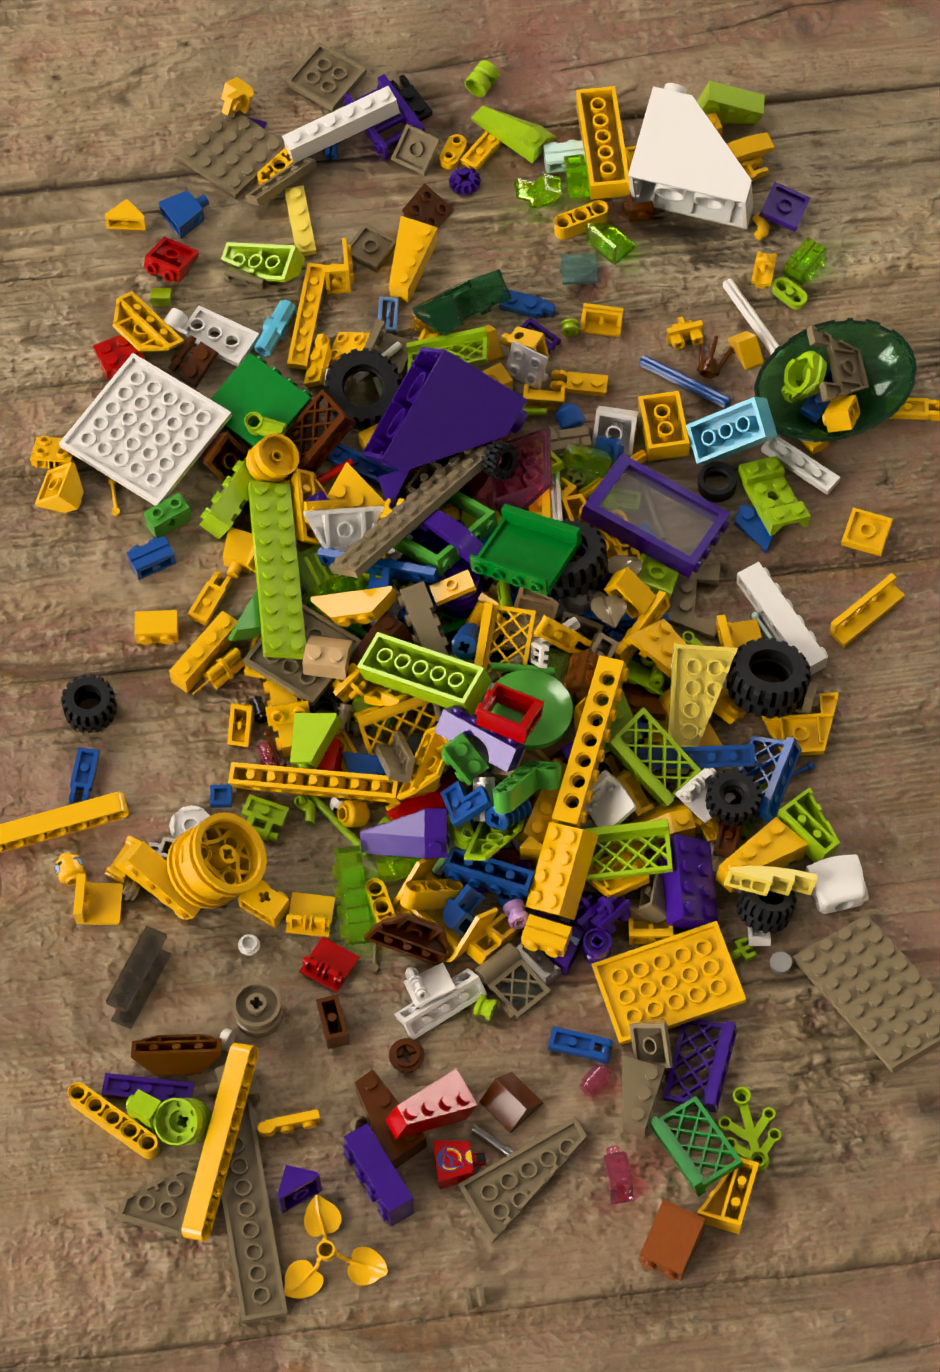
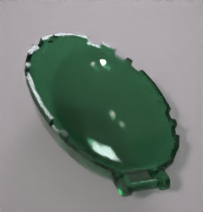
M847 318L844 321L835 322V320L814 325L817 327V331L831 334L832 339L836 341L842 340L861 350L869 387L863 391L850 394L857 396L860 415L852 430L828 433L827 426L823 424L822 415L817 423L799 413L807 398L793 403L784 399L781 389L785 385L784 373L789 361L798 358L807 351H814L823 357L827 362V367L830 366L826 348L810 346L806 329L789 338L782 346H778L772 355L765 360L754 384V397L767 398L777 434L793 440L829 442L864 433L892 417L910 396L916 382L917 365L909 343L894 329L889 330L881 326L880 322L869 319L857 321L853 320V318Z

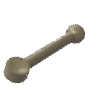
M373 943V961L370 965V971L376 973L379 970L377 964V944Z

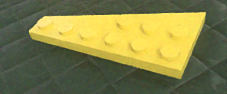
M673 644L667 733L680 747H696L699 745L738 648ZM690 768L681 769V774H688ZM666 769V773L677 774V769Z

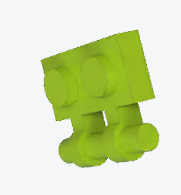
M249 794L241 814L243 817L248 818L247 822L255 828L262 840L277 842L279 834L272 832L274 827L282 830L290 808ZM256 821H258V822L264 823V824H266V825H265V828L263 829V828L254 826V824H255Z

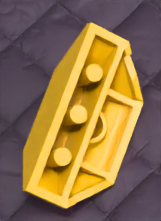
M133 291L116 299L113 327L138 351H169L184 343V339Z
M297 468L294 470L290 482L295 538L302 542L321 545L310 525L305 523L303 513L304 501L320 490L326 496L328 494L316 479L317 476L314 472Z
M392 586L314 596L311 597V602L333 623L341 627H347L355 623L368 624L371 621H378L392 608L397 601L396 595L398 594Z
M437 726L425 731L414 756L416 759L410 783L403 782L397 796L399 800L423 796L435 792L440 787L442 775L448 768V765L441 757L443 755L442 746L448 743L449 740L435 733Z

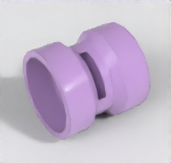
M513 899L503 906L505 915L509 917V925L514 930L524 928L529 917L528 912L525 911V904L521 899Z

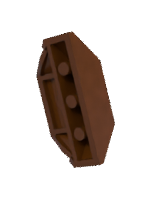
M394 913L375 924L364 935V940L433 965L441 964L451 956L444 926L409 913Z
M205 1034L155 1035L142 1040L132 1041L131 1058L155 1076H191L201 1074L221 1056L222 1038H214Z

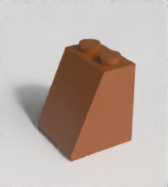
M663 1199L640 1253L639 1262L648 1270L662 1272L663 1276L670 1280L677 1279L681 1281L704 1234L706 1218Z

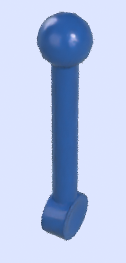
M813 762L807 763V766L794 771L791 777L806 770H813L815 764Z

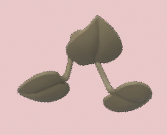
M616 555L608 561V572L613 575L615 572L628 567L638 576L642 569V561L629 555ZM601 591L595 592L593 595H590V592L586 594L587 601L591 602L590 611L605 624L615 629L626 613L627 604L625 600L617 595L609 596L606 592L603 593Z

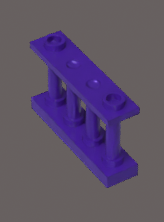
M385 74L378 77L377 89L353 101L348 93L344 94L345 103H343V106L389 86L397 100L400 113L375 127L372 126L363 130L373 143L377 154H381L386 160L389 158L388 147L399 142L403 131L385 141L382 140L379 133L399 123L410 124L422 131H425V127Z

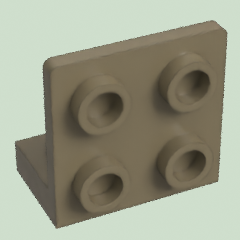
M377 319L364 348H369L371 352H374V350L380 351L381 355L397 341L400 342L402 348L390 357V362L396 364L398 373L402 375L408 362L406 343L414 341L387 333L385 321Z

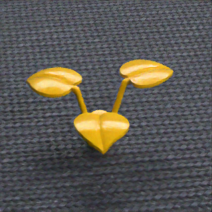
M315 1195L310 1201L304 1216V1226L307 1233L311 1237L323 1235L322 1241L316 1248L319 1257L316 1259L317 1262L314 1267L307 1260H297L288 1267L285 1274L284 1294L290 1298L303 1299L318 1293L324 1282L323 1276L317 1272L322 1260L329 1262L338 1257L350 1263L347 1269L348 1276L353 1283L360 1286L371 1285L388 1273L384 1259L369 1247L354 1249L352 1259L337 1252L334 1244L327 1240V1233L332 1234L339 1229L342 1222L341 1213L334 1204L325 1200L320 1195Z

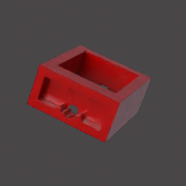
M496 683L492 690L489 689L487 691L484 702L479 703L476 708V725L524 744L542 718L544 701ZM499 703L526 715L519 724L491 711Z

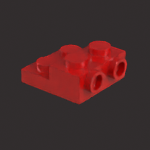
M164 236L145 255L144 269L151 275L158 274L163 276L168 282L174 281L179 283L188 274L191 264L199 257V251Z
M122 335L93 345L94 352L108 381L113 378L132 353L144 359L142 352L138 351Z

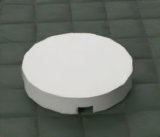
M199 806L182 807L170 820L169 827L172 838L176 839L180 834L196 826L210 815Z

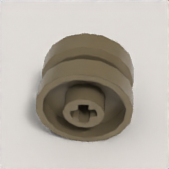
M254 981L241 986L235 993L232 1001L235 1023L241 1032L250 1037L261 1038L271 1035L279 1028L283 1019L280 995L276 988L266 982Z

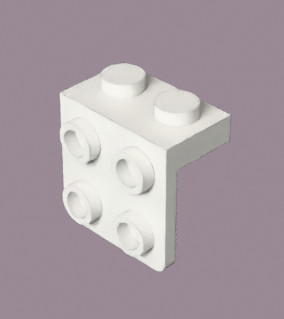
M604 770L599 775L597 783H593L591 790L593 791V799L591 804L588 803L586 811L590 814L597 827L619 825L636 809L635 803L620 781Z

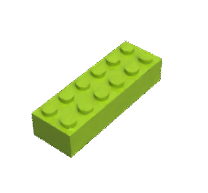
M379 632L376 633L357 666L367 681L445 708L459 706L465 710V713L471 716L492 682L485 668Z

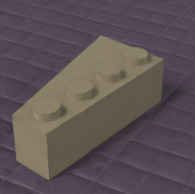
M424 581L398 590L400 594L396 596L400 607H405L407 612L404 615L407 626H412L414 635H411L414 644L453 657V654H449L448 641L444 634L441 633V624L437 614L433 611L434 606Z

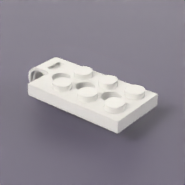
M199 305L189 320L185 313L176 308H172L163 320L185 341L189 335L194 336L197 339L193 344L194 347L197 348L199 343L203 342L219 353L217 358L237 367L260 338L258 332ZM194 324L203 325L200 329L192 328ZM212 332L220 333L217 337L209 336ZM229 340L237 341L235 345L227 344Z

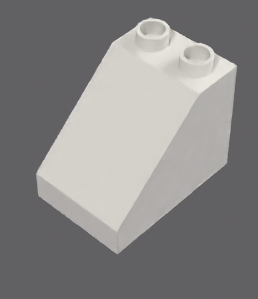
M666 83L664 89L653 86L628 174L632 202L652 201L653 207L747 229L753 210L751 178L694 97L687 94L688 90L684 86L675 83Z

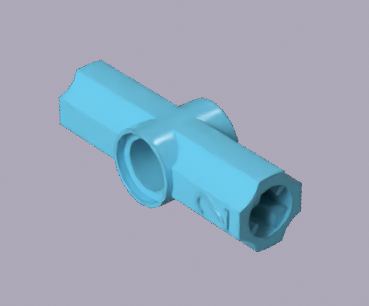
M286 299L280 300L272 316L267 317L265 320L262 334L254 346L255 351L263 357L271 356L279 340H283L286 336L288 324L296 311V306L291 301Z

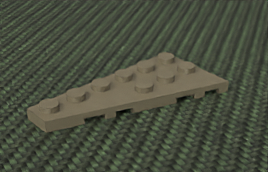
M576 1117L458 1184V1188L492 1243L498 1239L585 1142L587 1135Z

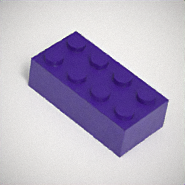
M675 834L670 837L673 872L662 873L667 925L691 930L714 921L718 923L710 841ZM665 840L660 843V848L666 843ZM661 856L662 866H667V860Z
M365 1124L344 1136L345 1145L342 1146L345 1152L344 1157L349 1166L354 1165L355 1175L360 1184L365 1183L366 1193L372 1203H377L379 1208L377 1211L383 1222L388 1221L390 1226H393L415 1213L413 1197L369 1125Z

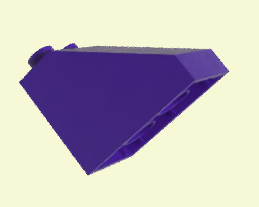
M421 347L361 455L382 467L406 471L506 437L510 431L514 434L517 433L527 419L528 413L523 410L527 399L445 349Z

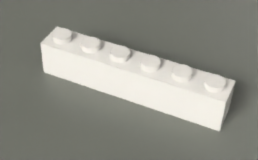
M386 86L283 135L282 138L286 150L292 161L296 163L399 114L397 100L389 86Z
M757 562L738 572L737 585L757 613H759V616L779 642L783 640L788 642L789 646H795L799 653L802 652L810 665L811 675L825 668L828 658L826 650L817 644L814 633L807 630L803 618L795 613L791 601L785 599L782 595L780 586L772 581L766 567L763 568Z

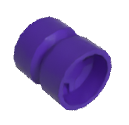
M593 928L586 932L583 937V956L590 965L611 957L612 939L606 930Z

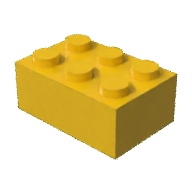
M679 391L638 396V411L648 461L689 456L690 441Z

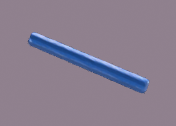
M643 355L639 361L641 367L723 408H727L730 403V397L646 355Z

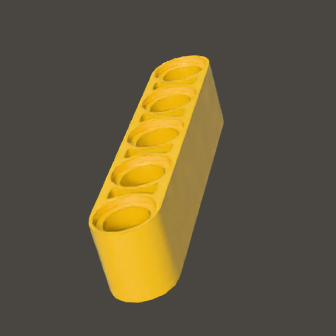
M76 1082L69 1086L67 1094L71 1105L76 1110L143 1158L154 1159L158 1156L160 1147L157 1137L152 1132L83 1083ZM77 1093L84 1094L82 1098H73ZM93 1106H102L98 1111H91ZM111 1118L119 1119L115 1124L108 1123ZM130 1130L137 1131L134 1136H126V1133ZM147 1143L154 1144L151 1149L143 1148Z

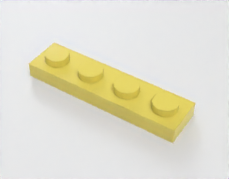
M304 185L285 188L284 192L294 244L303 256L317 254Z

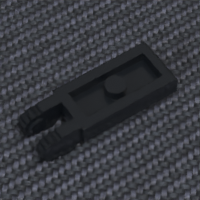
M405 75L399 76L400 83L404 87L402 90H400L394 80L390 81L419 121L433 115L431 108L414 86L410 85Z

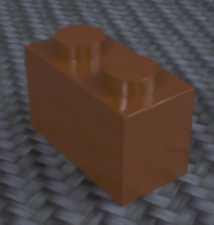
M338 994L316 999L317 1010L328 1050L349 1045V1035Z

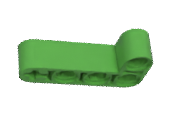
M528 761L523 763L492 790L495 812L506 814L514 811L538 789H560L563 781L561 764L547 761Z

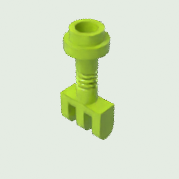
M747 937L734 942L735 950L729 952L731 960L741 957L743 962L746 963L758 956L756 951L747 953L753 950V946L746 945L743 947V945L748 943Z

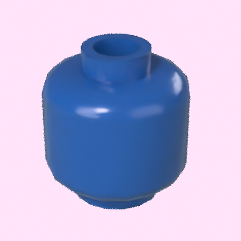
M569 402L557 409L555 419L561 430L581 427L584 424L585 417L578 405Z

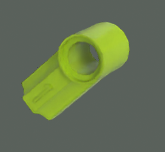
M257 412L248 413L244 419L245 426L252 435L265 437L272 433L283 434L284 436L286 434L287 424L263 417ZM253 421H260L256 427L250 426Z

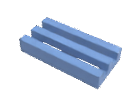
M379 297L378 319L382 320L383 303L387 302L385 330H387V333L390 332L393 335H397L400 299L399 297ZM395 302L393 327H390L391 303Z

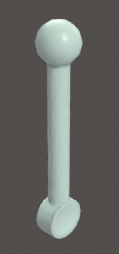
M753 612L751 614L752 619L758 620L759 626L769 640L773 638L760 620L759 613Z

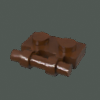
M189 335L187 340H184V343L181 344L182 347L177 355L172 357V362L168 369L175 373L180 366L183 369L179 376L197 387L219 353L203 342H200L197 348L194 347L193 344L197 339ZM190 351L193 354L191 355L187 363H185L183 359Z

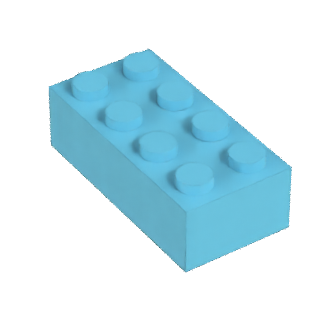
M762 397L750 398L686 425L697 464L717 462L778 437L767 398Z

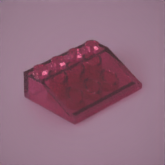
M549 427L506 441L518 448L516 451H519L520 455L517 457L520 458V461L516 463L519 467L514 469L516 473L511 474L512 477L510 479L499 480L492 478L493 504L501 517V508L504 504L526 510L552 486L551 429ZM502 456L500 457L499 465L501 464Z

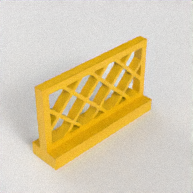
M485 602L474 664L485 668L489 675L493 672L491 669L488 670V665L491 666L490 656L498 651L504 658L500 663L507 662L511 664L509 660L519 654L523 659L522 665H528L537 612L535 610L494 605L492 602ZM498 611L507 612L511 619L501 625L497 620ZM521 615H530V623L522 628L516 619ZM514 621L520 630L510 637L504 630V627ZM502 630L508 639L497 646L493 637ZM523 633L527 642L518 649L513 639ZM511 642L516 651L506 658L500 648ZM494 671L499 679L502 678L498 671Z
M411 696L395 705L373 706L354 713L367 754L373 755L372 749L376 742L391 745L394 732L399 729L402 721L412 725L407 737L404 736L406 741L410 734H413L415 728L424 732L432 728L435 721H438L436 714L432 716L424 712L427 704L431 702ZM412 709L419 712L414 723L404 719L407 711ZM422 714L432 718L427 729L417 725ZM392 716L399 719L394 730L384 726L387 719ZM374 724L379 727L374 738L366 734L365 726ZM382 729L392 733L387 744L377 740Z

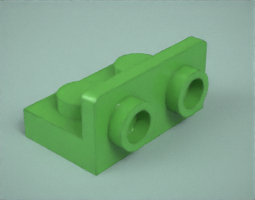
M464 732L442 746V759L448 766H453L456 770V777L462 783L465 781L468 786L472 784L474 778L490 767V764Z

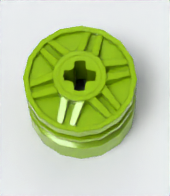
M170 1098L163 1101L157 1107L153 1126L157 1136L169 1145H193L201 1142L206 1137L211 1114L208 1107L196 1098Z

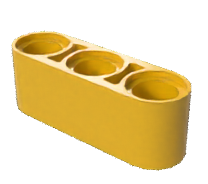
M597 200L557 215L554 219V235L560 240H566L605 225L608 221L607 203Z
M379 878L370 879L365 886L366 896L375 924L395 912L384 882ZM374 889L380 890L377 894L371 893ZM386 908L387 911L384 913L378 912V909Z
M451 879L410 880L405 884L400 904L409 910L444 909L448 899L452 898L455 900L464 886L460 881H453Z

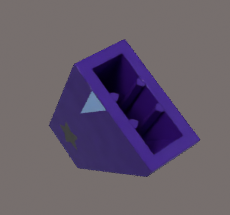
M536 910L535 916L572 927V936L564 957H550L545 951H542L555 965L560 967L562 974L567 976L583 944L585 930Z

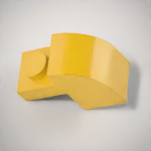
M238 77L225 82L221 97L225 101L222 113L229 116L240 110L246 114L249 111L254 94L252 87Z

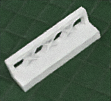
M467 968L451 978L456 990L418 1008L415 1007L414 1003H411L394 1015L404 1025L409 1038L415 1040L476 1002L480 994L487 995L479 976Z

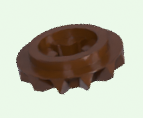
M403 1038L396 1041L389 1050V1061L394 1069L402 1073H412L417 1068H420L424 1061L425 1054L422 1045L411 1038ZM404 1049H406L408 1054H413L410 1056V1063L405 1058H400L404 1055Z

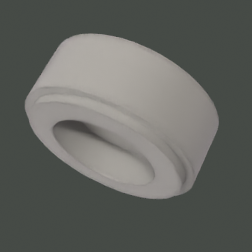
M785 952L774 953L770 958V969L778 975L788 973L792 967L790 955Z

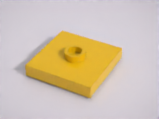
M853 507L841 545L881 557L893 518Z

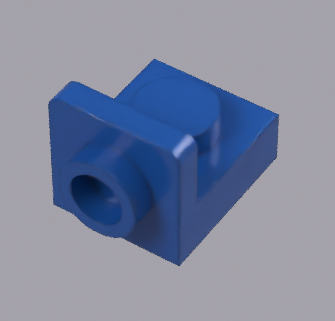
M597 436L594 458L613 460V463H615L620 455L624 454V446H621L622 439Z

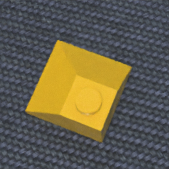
M73 462L47 471L35 502L37 507L62 513L77 510L80 507L84 490Z

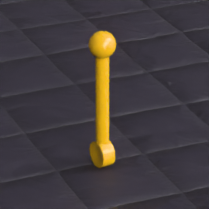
M110 478L108 483L111 485L114 507L112 514L117 517L121 512L117 506L116 481Z

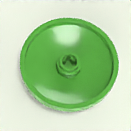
M519 670L503 676L496 682L544 701L542 718L525 741L524 745L526 746L524 749L537 750L546 748L558 742L566 734L572 720L573 704L567 689L556 678L536 670ZM499 703L491 711L519 724L526 715Z

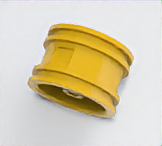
M224 812L213 814L180 834L172 842L167 855V871L175 890L190 904L204 909L219 908L254 888L261 881L267 864L264 843L255 828L242 817Z

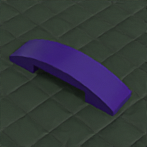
M435 510L418 525L425 532L428 533L431 530L457 548L459 556L469 563V556H477L484 546L467 528L439 510Z

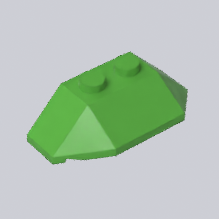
M257 590L229 635L228 639L230 641L241 642L257 638L260 635L261 623Z

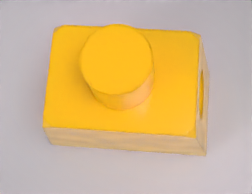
M516 327L512 334L504 333L501 337L500 343L508 346L509 352L512 341H515L549 358L544 333Z
M232 527L228 530L223 551V563L226 567H229L227 575L233 577V579H237L241 571L246 573L253 572L246 566L248 556L253 547L252 533Z

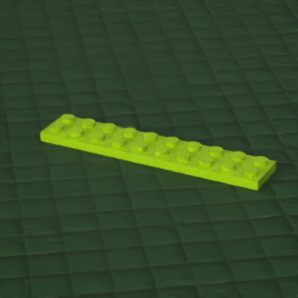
M249 481L248 494L263 656L303 659L306 638L290 484Z

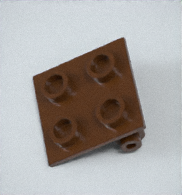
M424 183L401 211L404 213V217L439 228L454 209Z

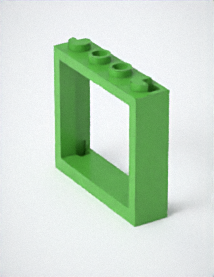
M459 491L438 508L440 509L448 502L477 518L478 520L468 530L480 542L492 533L498 525L495 511ZM407 536L393 547V549L423 566H433L437 569L440 576L462 558L459 556V550L451 544L439 554H435L407 538Z

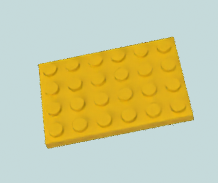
M717 921L591 964L620 1046L632 1042L630 1023L663 1018L667 1023V1029L747 1002Z

